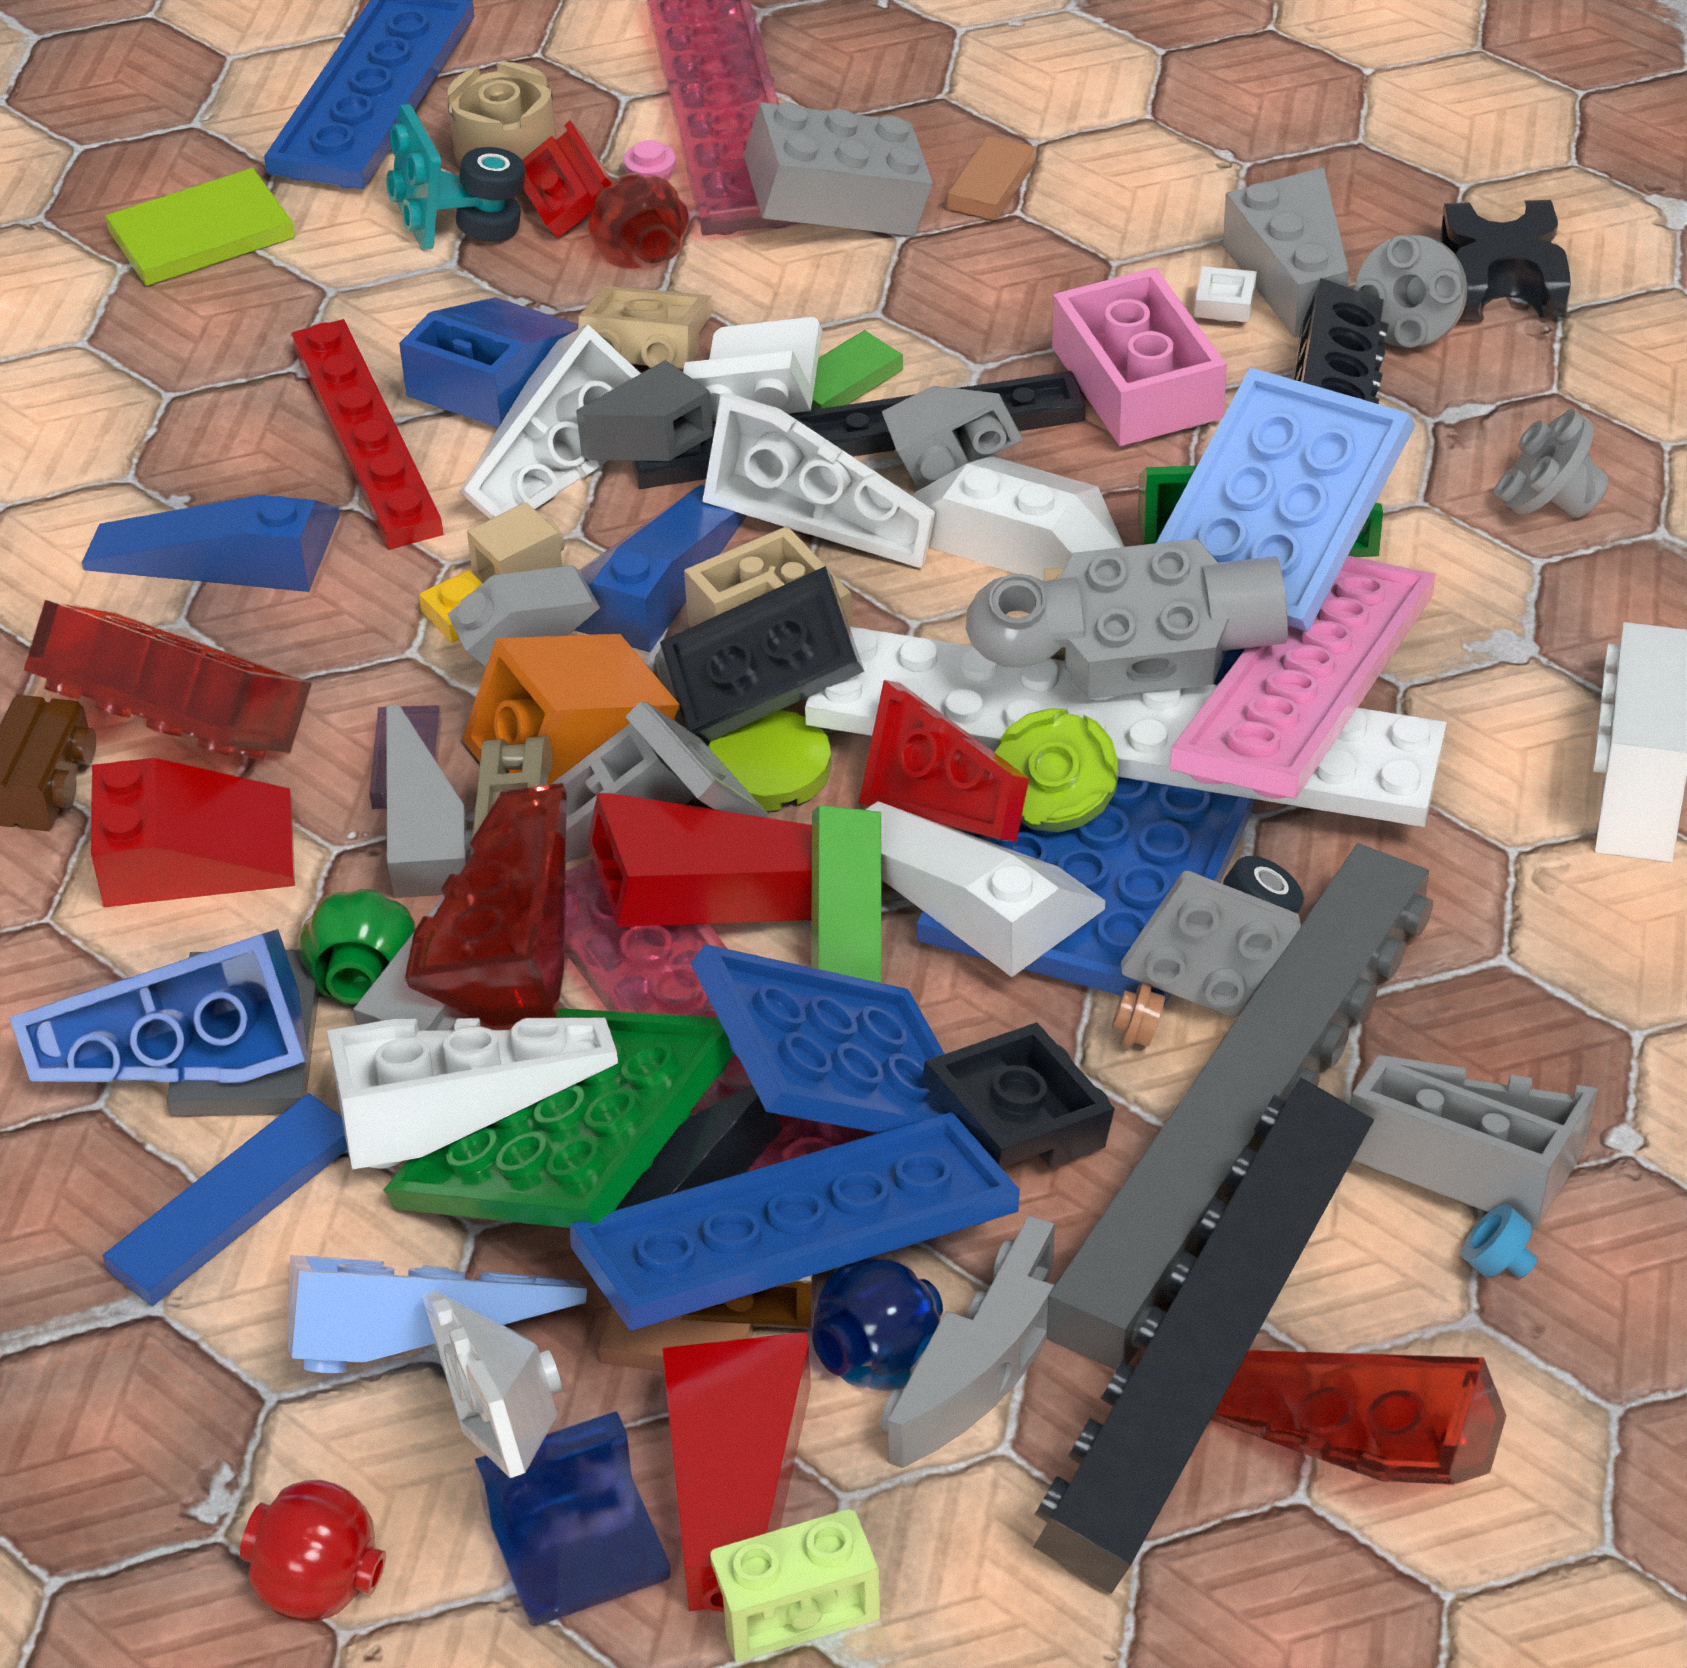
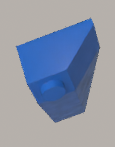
M700 484L579 569L600 608L578 626L575 631L588 635L621 634L632 648L650 653L686 603L684 570L720 555L747 515L702 502L705 486Z

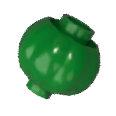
M358 889L353 892H337L324 898L316 906L313 915L305 921L298 937V954L308 973L316 982L319 993L333 998L341 1004H358L381 975L385 957L390 963L414 933L415 921L405 906L397 901L386 898L378 891Z

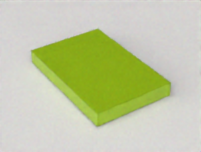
M253 167L105 215L109 233L145 286H150L295 237L293 221Z

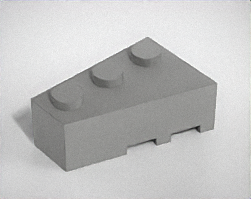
M1324 167L1265 183H1255L1249 187L1226 193L1223 247L1241 270L1257 271L1256 289L1293 337L1297 338L1299 337L1301 324L1320 278L1346 287L1348 286L1349 270Z
M1378 1055L1351 1096L1350 1106L1374 1119L1353 1161L1490 1212L1499 1205L1509 1204L1531 1223L1532 1229L1537 1231L1585 1150L1598 1088L1576 1085L1574 1095L1531 1089L1532 1078L1510 1075L1508 1085L1465 1079L1466 1068Z

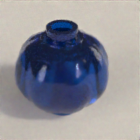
M863 1259L853 1264L844 1265L831 1274L819 1295L814 1314V1327L812 1329V1342L815 1352L829 1372L836 1376H841L848 1384L879 1391H893L895 1388L904 1389L911 1377L910 1368L916 1364L918 1358L925 1351L941 1321L940 1317L943 1313L941 1296L930 1281L918 1279L908 1266L893 1260ZM872 1361V1366H862Z

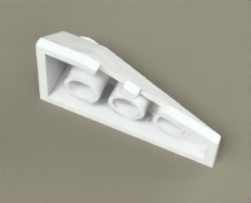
M588 324L559 339L526 382L459 492L484 515L492 519L525 502L536 509L568 486L598 469L608 460H587L581 455L576 410L641 373Z
M726 392L720 396L702 502L780 526H788L793 530L918 568L923 567L935 516L934 510L781 409Z
M879 801L865 809L881 812V880L1011 977L1105 910L1104 899L1058 866Z
M457 1018L454 1025L455 1030H419L417 1019H390L327 1030L352 1170L364 1167L389 1168L404 1160L421 1158L618 1064L617 1051L606 1019L524 1018L517 1022L511 1030H491L480 1027L479 1018Z
M436 1290L422 1294L462 1433L510 1478L524 1474L557 1417L552 1395L562 1392V1385L552 1354L549 1350L539 1353L537 1345L525 1336Z

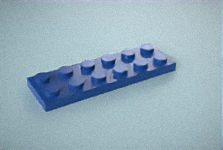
M370 0L265 154L264 160L267 174L289 177L293 180H309L334 184L343 188L364 189L391 148L390 129L393 124H397L399 105L411 104L412 108L416 109L475 17L473 0Z
M950 1112L610 1212L595 1225L583 1220L570 1224L571 1248L629 1331L1019 1212L1020 1189L955 1114Z

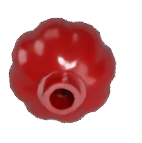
M305 1480L283 1488L271 1505L260 1502L255 1507L242 1537L240 1559L251 1563L249 1581L256 1594L270 1609L279 1615L291 1619L314 1621L337 1615L359 1592L371 1595L382 1576L386 1561V1551L375 1548L373 1520L366 1507L350 1490L325 1480Z

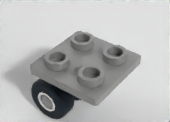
M1244 856L1238 859L1224 878L1223 884L1191 871H1184L1122 959V974L1220 1013L1235 1017L1244 1008L1300 929L1301 923L1297 913L1303 905V892L1297 881L1285 869L1259 856Z

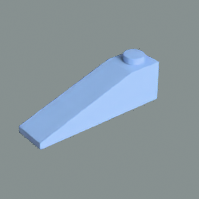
M290 1255L288 1351L292 1359H304V1370L321 1373L346 1372L347 1361L368 1362L435 1344V1338L422 1294L436 1290L505 1325L586 1303L587 1288L576 1279L502 1272H482L479 1274V1280H465V1272L450 1270L448 1267L424 1265L421 1268H410L408 1276L394 1275V1268L384 1266V1261Z

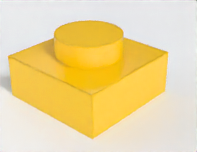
M467 570L419 593L421 612L451 643L460 639L448 613L461 603L467 595L476 590L482 582L470 570Z

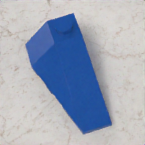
M256 495L100 523L82 560L83 569L85 571L309 592L339 519V508L317 500Z
M279 929L9 1017L30 1081H219V1083H243L308 1061L299 989Z

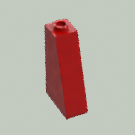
M597 793L587 845L617 927L812 920V825L614 793Z
M807 1332L662 1348L689 1611L711 1609L724 1612L723 1595L711 1565L710 1554L713 1549L780 1529L811 1389Z

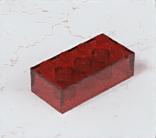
M46 599L24 667V671L46 678L44 689L74 699H80L81 695L96 700L94 707L101 711L125 718H130L131 714L146 718L145 726L152 730L181 737L182 733L197 737V746L227 756H233L234 752L256 759H264L266 751L291 753L312 685L311 682L111 610Z

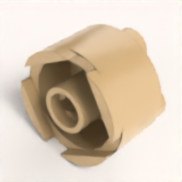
M503 62L496 63L497 71L480 74V67H476L463 72L453 80L447 90L448 112L455 163L458 167H461L463 156L476 148H502L513 152L523 160L550 136L557 140L551 87L547 86V78L541 71L520 63Z

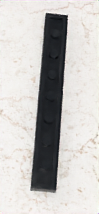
M1072 371L957 388L1000 394L1019 431L1085 421V403ZM913 395L789 413L788 415L852 457L894 451L896 447L882 411ZM712 425V437L670 461H632L639 489L705 480L707 478L715 425Z

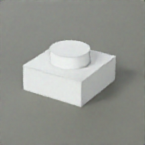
M1202 266L1195 297L1194 317L1214 319L1220 322L1238 321L1249 323L1256 291L1257 271Z

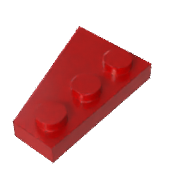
M883 680L859 803L871 806L879 801L942 825L1001 840L1017 842L1030 778L899 682Z

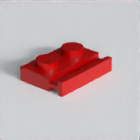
M571 121L564 125L567 131L557 140L550 136L522 160L525 165L523 189L546 227L557 238H560L570 228L583 221L586 215L599 205L596 199L608 190L612 195L618 190L582 132Z

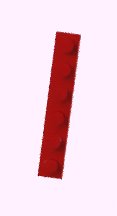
M345 320L318 323L310 328L291 332L294 351L387 549L391 550L444 535L441 516Z

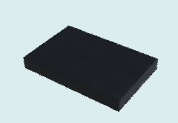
M826 566L660 641L677 701L680 704L679 707L685 727L702 739L704 743L825 690L826 687H831L864 672L834 579Z

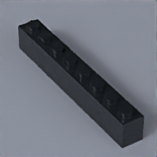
M1302 1077L1298 1080L1287 1100L1275 1094L1273 1095L1254 1128L1255 1132L1265 1137L1257 1152L1245 1145L1224 1181L1236 1189L1228 1204L1215 1197L1194 1235L1206 1241L1198 1257L1184 1251L1164 1286V1289L1175 1295L1168 1310L1165 1312L1154 1305L1132 1343L1143 1349V1354L1135 1368L1122 1360L1101 1396V1400L1113 1407L1103 1424L1091 1417L1089 1418L1069 1452L1068 1457L1080 1463L1070 1482L1056 1476L1034 1515L1047 1523L1033 1546L1035 1549L1110 1594L1113 1593L1133 1563L1373 1124V1118Z

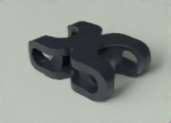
M1550 199L1524 200L1526 205L1525 214L1517 220L1508 222L1488 221L1478 216L1470 202L1444 203L1441 243L1446 245L1456 255L1464 269L1467 281V300L1459 321L1484 320V306L1493 299L1503 297L1520 298L1532 304L1539 318L1567 317L1571 287L1570 271L1565 250L1559 245L1551 243L1557 235L1558 219Z

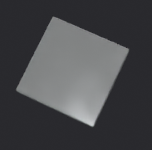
M640 701L627 714L625 718L697 799L715 810L768 818L769 814L698 736L647 702L643 703Z

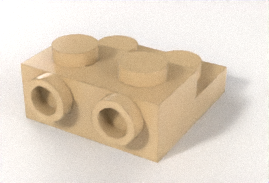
M604 286L580 313L578 329L588 324L630 364L648 365L650 369L666 360L682 371L685 362L694 361L699 354V332L711 317L712 295Z

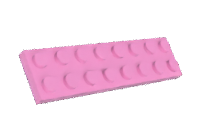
M1347 556L1308 632L1288 625L1286 644L1246 648L1172 745L1169 770L1190 774L1194 780L1205 784H1220L1224 782L1250 788L1258 795L1266 798L1280 799L1289 797L1296 799L1432 598L1436 574Z

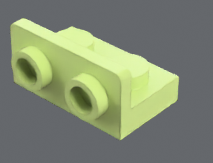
M846 1509L715 1548L711 1551V1565L723 1595L726 1638L735 1663L880 1619L879 1568L858 1516L852 1509Z

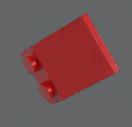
M159 758L92 764L91 857L103 907L295 886L292 796L290 788Z

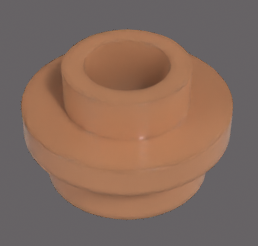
M1140 982L1136 993L1127 990L1123 991L1112 1023V1028L1123 1031L1120 1045L1131 1048L1133 1042L1149 1047L1165 1001V996L1151 992V984Z

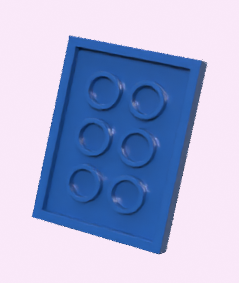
M708 944L702 947L690 963L729 1038L730 1048L740 1059L766 1112L877 1133L949 1113L921 1081L925 1061L945 1053L909 989Z

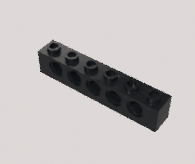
M1320 278L1301 324L1292 379L1379 404V398H1376V394L1383 373L1379 372L1386 351V348L1382 347L1389 327V323L1381 321L1384 300Z

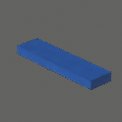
M306 1094L105 1252L102 1256L106 1270L151 1306L155 1305L348 1150L342 1116L312 1094Z

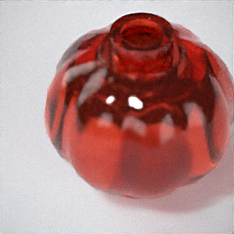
M624 174L597 194L594 200V210L589 218L588 232L593 244L600 250L608 263L625 269H636L641 266L621 248V236L643 262L653 264L671 259L680 252L684 244V235L689 226V212L684 202L678 197L676 189L666 179L656 175Z

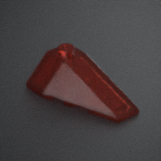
M564 783L503 791L500 793L469 843L473 854L460 875L450 874L441 888L445 899L433 917L423 916L414 931L405 974V980L409 988L473 1018H479L480 1021L492 1027L516 1024L524 1018H557L564 975L567 791Z
M1248 1350L1211 1420L1379 1481L1454 1485L1491 1472L1507 1414L1484 1357Z

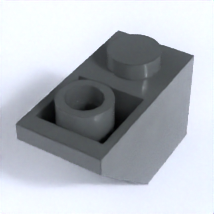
M666 360L576 410L581 455L587 460L670 461L713 436L710 391Z

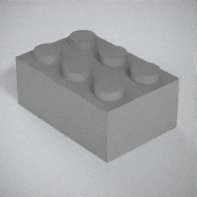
M759 102L743 156L762 218L915 236L933 182L911 121H904L891 115L882 117L857 115L843 109L825 111L803 108L789 102L779 105Z

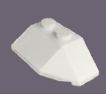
M994 456L967 463L913 494L914 498L935 511L928 548L1015 574L1031 575L1044 581V568H1065L1072 553L1125 547L1098 486Z

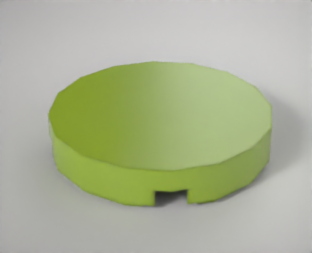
M1057 708L1029 713L1007 727L999 739V746L995 753L1030 778L1020 823L1033 830L1062 832L1082 827L1104 811L1116 792L1119 765L1113 741L1097 721L1084 714V718L1078 715L1068 714L1067 709Z
M778 710L720 736L709 744L711 751L765 811L782 810L781 803L790 802L797 799V805L811 800L826 785L832 769L828 736L820 727L806 725V717L796 712Z

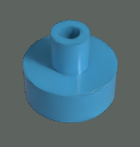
M1509 1204L1499 1205L1488 1212L1471 1230L1463 1244L1461 1256L1484 1277H1493L1507 1268L1516 1277L1523 1278L1534 1268L1537 1262V1256L1525 1247L1532 1233V1225Z

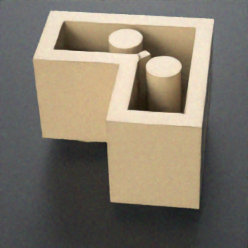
M785 526L684 570L688 624L691 627L816 571L825 565L788 526ZM828 569L834 579L849 626L852 627L851 592Z

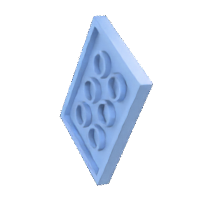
M1250 367L1156 543L1198 539L1218 563L1276 556L1279 560L1283 576L1288 625L1308 632L1415 427L1410 413Z

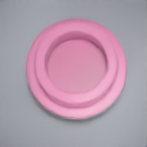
M644 140L631 147L624 154V169L630 175V179L634 184L648 188L658 187L670 180L672 171L676 167V155L669 146L659 141Z

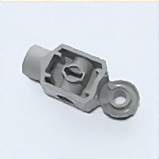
M1198 539L1075 552L1071 554L1058 580L1042 581L1025 574H1010L994 579L976 593L967 609L965 627L972 646L985 659L1003 667L1025 668L1039 664L1054 655L1060 648L1066 647L1065 668L1071 673V681L1088 699L1213 685L1227 650L1286 644L1288 635L1285 588L1278 558L1273 556L1218 563ZM1012 611L1029 613L1028 616L1022 618H1012L1006 614Z

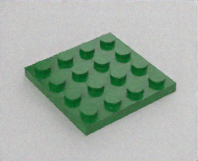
M533 1007L525 1018H605L617 1051L618 1064L421 1158L407 1160L383 1190L396 1210L570 1228V1224L582 1220L593 1225L597 1224L610 1212L616 1211L619 1203L639 1177L651 1167L654 1158L676 1129L687 1120L691 1110L709 1086L726 1069L727 1063L733 1057L734 1052L730 1048L729 1038L719 1018Z

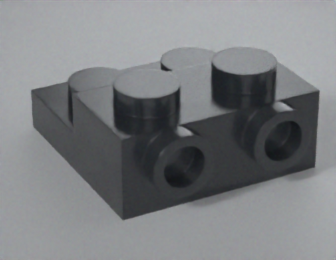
M1038 1022L925 1061L921 1081L949 1113L953 1112L1001 1168L1035 1155H1039L1046 1165L1051 1168L1106 1147L1115 1108L1111 1105L1106 1094L1093 1085L1071 1060L1067 1051L1062 1046L1057 1045Z

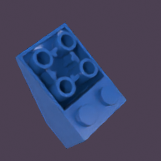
M497 297L431 311L399 343L406 396L499 428L526 382L559 339L578 329V324Z

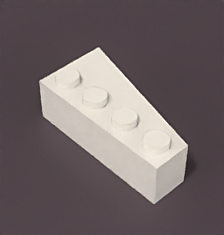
M1623 622L1620 645L1609 643L1607 645L1603 673L1597 745L1593 772L1604 773L1595 853L1673 863L1687 776V630Z

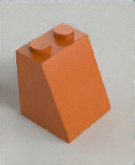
M621 634L496 638L462 740L480 762L482 743L485 740L505 739L507 745L525 744L527 737L548 736L553 755L552 771L548 773V787L626 727L630 722L625 717L640 701L649 703L674 721L680 704ZM522 769L509 770V773L522 772Z

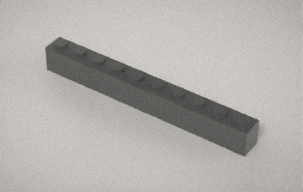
M1360 843L1355 845L1301 924L1296 935L1264 978L1049 1293L1047 1316L1048 1340L1114 1370H1117L1122 1360L1130 1364L1139 1349L1144 1351L1132 1343L1154 1305L1165 1310L1170 1301L1174 1299L1175 1295L1164 1289V1286L1184 1251L1198 1257L1206 1241L1194 1235L1215 1197L1228 1204L1236 1190L1224 1181L1245 1145L1257 1152L1265 1137L1255 1132L1254 1128L1271 1098L1275 1094L1287 1100L1300 1077L1318 1087L1319 1074L1326 1064L1334 1066L1341 1058L1348 1041L1349 1028L1354 1020L1363 1022L1368 1017L1376 999L1377 985L1383 976L1391 979L1396 974L1405 953L1406 941L1410 935L1420 936L1424 931L1433 908V900L1426 897L1428 869Z

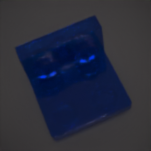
M617 1411L547 1434L524 1474L510 1478L488 1456L485 1455L475 1459L483 1511L530 1625L538 1626L658 1584L671 1577L669 1560L632 1478L627 1432Z

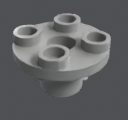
M1400 235L1377 246L1363 262L1354 290L1384 300L1381 321L1389 323L1384 342L1407 348L1426 346L1447 335L1459 321L1467 300L1466 276L1456 255L1443 243L1422 235Z
M1569 409L1548 425L1540 420L1533 423L1519 440L1518 448L1522 453L1513 467L1497 482L1494 489L1495 496L1518 515L1530 514L1543 507L1549 501L1574 518L1584 516L1592 511L1604 497L1609 483L1607 473L1593 463L1588 453L1594 436L1592 421L1582 413Z

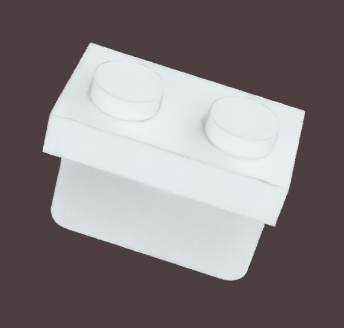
M814 317L722 327L713 335L709 360L685 362L683 373L710 391L712 422L717 419L720 396L724 392L779 408L785 413L811 411L822 328L819 321Z

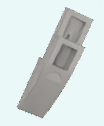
M1028 1215L1016 1239L1007 1238L1002 1243L994 1265V1281L988 1292L979 1290L975 1294L970 1304L967 1318L946 1311L933 1336L924 1334L920 1338L912 1357L910 1366L911 1377L904 1390L895 1388L891 1392L882 1413L881 1430L888 1432L889 1464L904 1468L937 1451L964 1433L997 1405L1017 1384L1036 1359L1047 1340L1048 1295L1054 1287V1284L1047 1282L1054 1269V1223Z

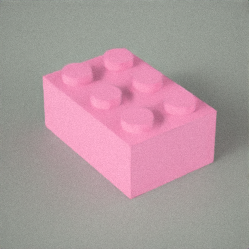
M1156 267L1053 294L1052 348L1066 369L1072 371L1077 385L1119 446L1141 442L1145 439L1192 428L1223 418L1227 364Z

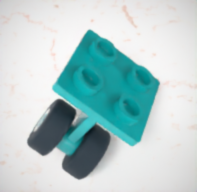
M411 104L399 105L397 124H393L390 129V143L395 159L394 170H389L386 177L387 193L390 201L396 202L399 206L406 230L413 232L421 249H433L436 215L439 209L457 208L456 224L464 234L471 238L496 242L506 240L515 235L520 225L521 207L514 197L522 191L525 178V165L522 159L513 152L502 148L481 147L473 149L463 156L460 176L441 171V157Z

